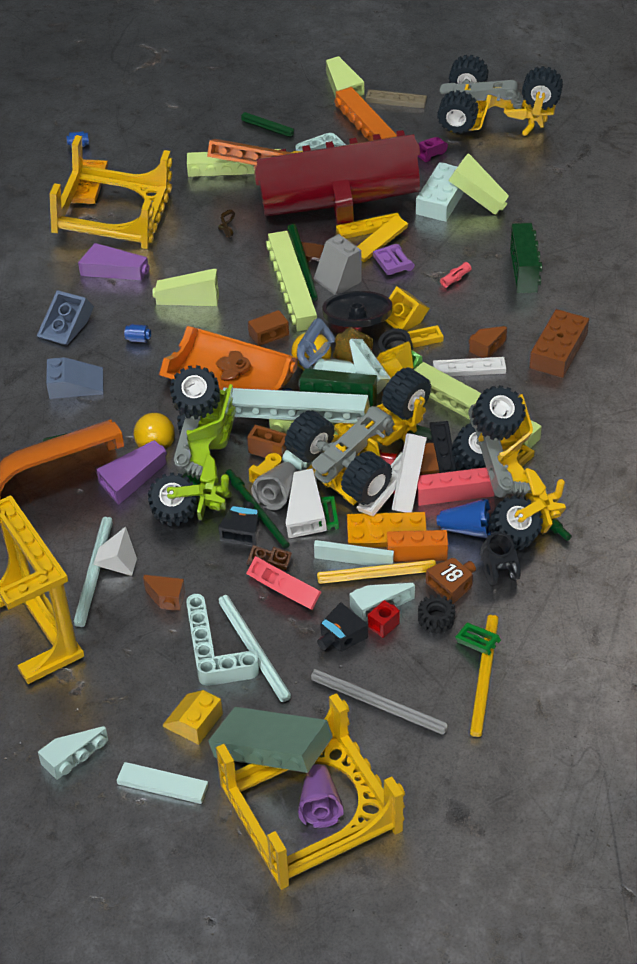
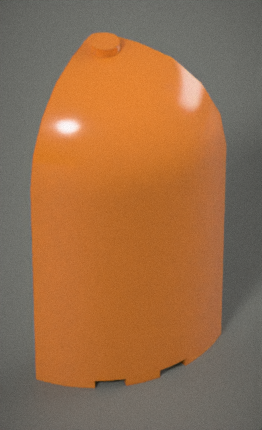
M187 326L179 344L181 349L163 358L159 375L175 379L174 375L176 373L180 374L182 368L187 370L188 366L196 368V365L201 366V369L206 367L209 372L212 371L218 380L219 390L229 388V385L232 384L233 388L280 391L295 373L298 358ZM230 351L241 352L243 357L247 358L250 362L249 371L245 374H239L231 380H221L224 370L220 369L216 362L222 357H229Z
M112 419L11 453L0 462V493L5 484L14 475L28 468L102 443L105 444L108 451L115 449V446L117 449L124 447L120 428L115 422H112Z

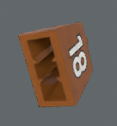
M451 558L426 570V583L437 594H440L442 598L446 596L447 600L451 599L452 604H454L472 587V573L476 571V567L472 561L462 565L456 558Z

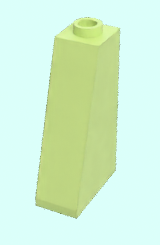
M339 56L326 60V74L335 98L336 91L352 87L360 96L365 95L364 81Z
M467 154L448 181L496 215L499 210L503 211L508 204L505 201L509 195L470 154Z
M217 269L157 280L156 287H153V298H156V305L217 306L219 299Z

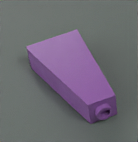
M94 243L78 262L80 275L87 277L142 280L150 269L147 257Z
M154 440L96 469L98 481L119 505L166 465L167 452L162 445L160 446Z

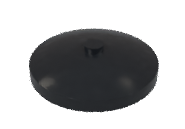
M350 291L327 299L323 303L322 312L325 320L334 325L351 328L367 327L379 324L391 316L392 301L387 296L376 292Z

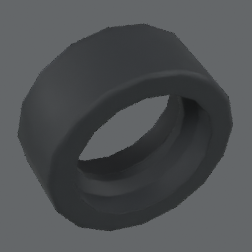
M390 329L384 332L378 341L380 353L388 350L386 349L387 345L393 341H409L411 350H413L410 334L403 329Z

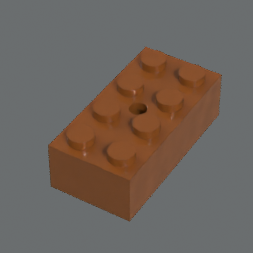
M556 309L531 351L529 368L564 378L588 334L589 318Z

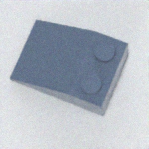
M57 290L37 337L67 346L88 322L94 306L87 298Z
M65 357L47 359L46 384L49 399L104 394L103 367Z

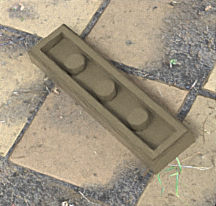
M370 89L365 98L366 103L425 109L427 102L426 95Z

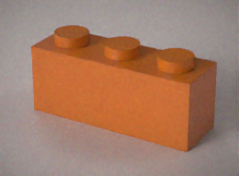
M447 530L387 532V550L394 551V562L446 561L448 558Z

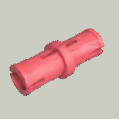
M464 262L459 267L450 270L449 274L440 279L441 285L447 288L455 281L461 280L462 276L471 271L470 264Z

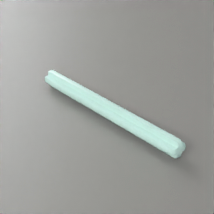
M105 516L101 521L74 618V625L76 627H84L101 568L93 564L98 548L109 539L113 524L111 517Z
M228 595L220 596V606L247 649L257 654L259 668L279 700L283 703L289 701L291 693Z

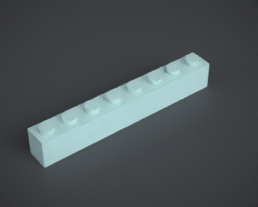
M233 388L232 405L236 407L235 417L295 420L303 412L314 410L330 422L355 424L358 422L357 417L362 418L370 408L368 395Z

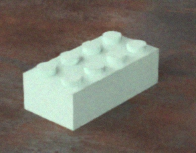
M439 162L416 198L417 215L445 222L448 220L464 193L448 181L457 169V166Z

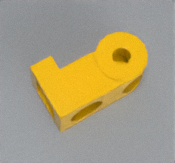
M271 453L265 457V460L258 467L252 465L249 468V481L254 483L257 477L281 464L282 457L277 453Z

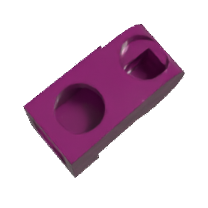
M439 137L419 142L420 155L417 157L424 162H429L432 156L444 154L447 151L448 144Z

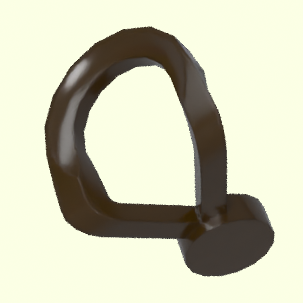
M232 209L221 214L222 224L218 226V229L223 230L228 238L234 234L233 230L227 226L235 217V212ZM232 214L230 219L225 222L224 217Z

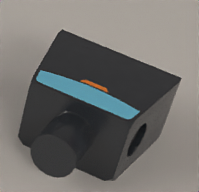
M244 502L242 507L232 506L219 525L220 540L251 546L257 545L259 530L258 510L254 509V504L251 502Z
M340 602L321 622L322 637L317 640V643L323 650L332 645L338 651L343 652L368 638V624Z

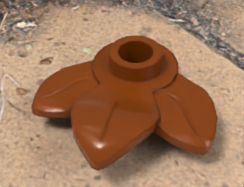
M230 351L229 357H222L216 362V365L224 370L221 380L234 379L239 374L247 373L250 369L249 360L243 357L239 351Z

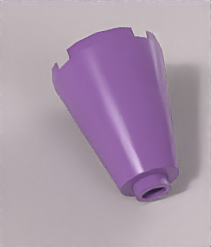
M313 765L305 776L298 814L299 819L307 825L308 822L313 824L314 828H325L336 824L338 818L341 815L343 816V803L328 768L323 765Z

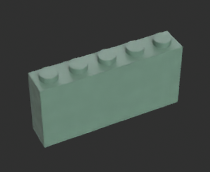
M234 707L208 741L215 758H217L216 747L225 744L234 761L308 773L333 736L328 721L324 719Z

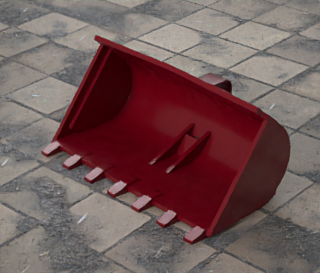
M400 130L396 131L397 137L381 139L380 134L372 135L373 141L358 143L356 138H350L349 145L334 147L333 141L326 142V148L311 150L310 146L306 145L302 146L303 152L256 159L257 165H253L256 185L260 186L265 217L334 208L337 225L354 222L353 204L419 192L420 176L417 156L420 155V148L415 140V135H405L404 131Z

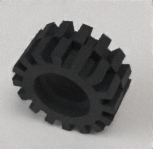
M432 594L430 599L426 596L424 601L421 600L420 605H418L419 625L423 626L424 630L429 628L430 633L436 630V634L440 633V630L444 633L447 631V628L451 629L455 622V605L452 604V600H447L446 596L440 598V594H437V597H434ZM432 611H440L444 613V615L435 617L430 615L429 613Z

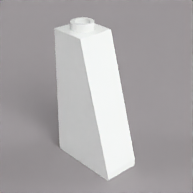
M313 468L297 471L293 474L286 517L288 538L327 531Z

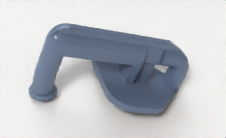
M320 318L314 319L297 347V358L299 364L304 369H308L323 357L329 350L331 343L337 341V338H335L331 330ZM321 331L329 342H325L317 351L313 342ZM305 352L308 354L309 358L305 357Z

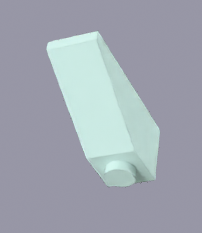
M350 339L349 343L356 373L377 375V394H379L390 381V376L363 339Z
M413 583L367 585L350 593V607L362 620L368 621V614L383 600L398 607L415 599V585Z

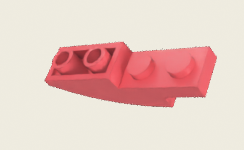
M257 556L253 559L246 573L264 585L313 610L321 594L320 590Z

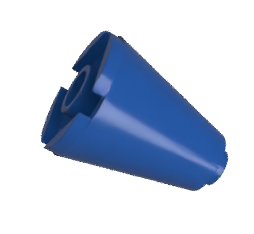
M481 499L441 510L440 514L437 515V526H440L441 530L487 538L488 535H491L488 528L490 526L488 524L490 519L488 510H491L489 499Z

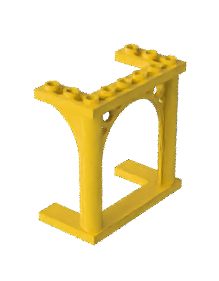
M76 135L72 142V173L61 195V184L54 183L50 191L51 233L58 234L59 229L138 242L141 243V248L148 249L149 244L153 242L154 233L157 232V223H160L165 203L168 202V193H171L172 184H170L172 171H170V168L172 167L173 158H170V151H163L160 164L150 172L130 174L83 166L82 136ZM81 180L126 187L139 193L145 200L141 209V215L137 219L123 224H106L66 217V213ZM148 193H156L154 196H147Z
M10 495L0 500V525L8 553L7 569L0 580V608L6 605L9 610L24 603L53 646L50 650L17 665L26 683L30 684L83 658L84 652L75 638L64 583L69 582L68 577ZM28 561L33 567V569L36 571L33 574H31ZM47 591L49 592L51 603L44 594Z
M337 693L329 696V711L324 720L328 721L333 738L323 750L325 757H318L315 763L332 766L348 776L358 794L357 810L352 820L342 830L287 856L286 848L276 831L268 834L266 837L241 794L242 791L277 776L288 769L249 764L235 771L234 760L225 744L216 747L220 785L281 890L289 886L290 878L389 830H392L395 835L403 831V821L405 820L403 815V809L405 808L403 796H405V791L402 785L396 783L392 776L384 780V789L382 788V782L377 774L374 775L371 771L368 759H363L358 744L350 739L348 725H350L348 719L349 707L347 702L341 700ZM336 749L342 752L341 757L338 760H332L330 758L331 752ZM347 760V765L349 766H344L342 763ZM368 794L370 799H365L363 795ZM372 805L377 807L379 811L370 814L365 812L363 807ZM359 818H364L361 823L358 821Z

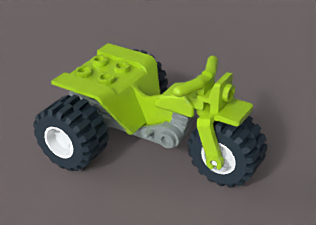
M196 365V368L188 366L187 370L182 368L180 370L181 373H176L174 375L175 379L171 380L170 393L172 403L180 414L177 417L180 438L174 456L175 468L179 473L177 476H175L174 472L170 473V476L163 474L161 479H155L156 484L152 483L150 485L151 490H148V502L152 514H154L157 520H160V523L165 524L167 522L168 526H172L173 523L179 526L182 521L184 524L187 523V518L192 519L194 516L193 512L196 511L198 520H203L206 506L217 511L220 509L225 510L226 500L223 498H230L232 496L228 488L229 476L227 474L221 476V485L217 484V466L215 459L210 455L209 449H223L228 444L236 414V407L232 405L233 385L230 384L229 388L225 391L219 390L218 380L212 371L209 372L206 367L201 369V366ZM187 473L188 476L191 474L192 478L196 475L197 480L200 478V485H194L187 476L183 478L182 474Z

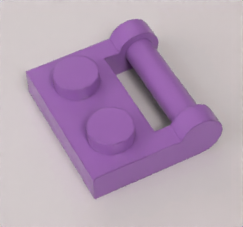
M399 244L373 251V257L387 275L403 270L411 271L415 267V264L402 252Z

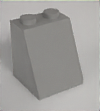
M340 234L327 240L314 280L333 295L343 293L362 282L361 249Z

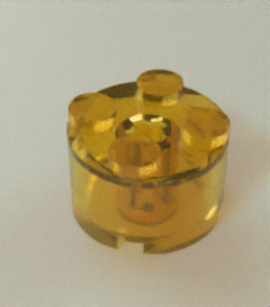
M349 327L342 334H337L333 358L350 361L354 364L349 340L363 339L371 351L373 340L367 334Z

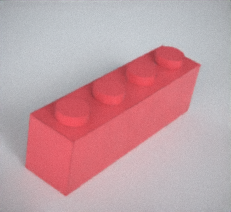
M487 468L420 475L416 489L418 506L494 497Z

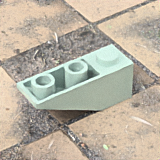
M102 726L54 739L38 751L41 765L57 780L63 775H67L73 767L85 761L90 754L105 745L108 741L106 728Z

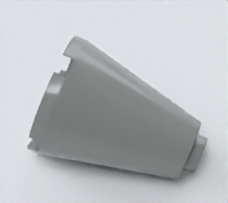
M283 462L257 477L251 488L254 499L259 504L263 503L266 505L265 508L270 510L282 508L286 504L291 492L293 474L297 472L295 466L289 462Z

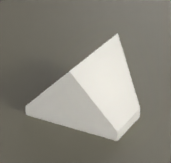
M126 527L98 548L93 565L132 576L137 557Z

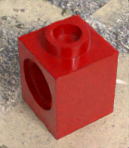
M385 600L368 614V628L382 638L400 624V610Z

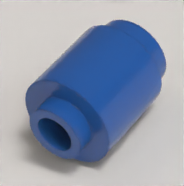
M84 131L70 132L69 136H66L67 145H71V148L76 135L82 136V147L89 145L88 133H84Z
M130 324V326L125 327L124 336L130 342L147 343L151 339V329H149L148 325Z

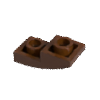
M301 242L307 262L310 263L311 260L319 262L325 245Z
M253 545L246 564L251 565L253 559L257 556L281 570H286L292 553L273 547L272 551Z

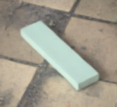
M315 540L314 557L317 559L366 566L394 564V551L319 540Z
M124 762L117 778L118 785L202 804L209 786L208 781Z

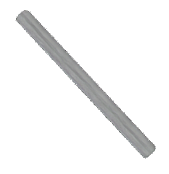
M314 669L312 672V681L442 735L448 729V723L319 669Z

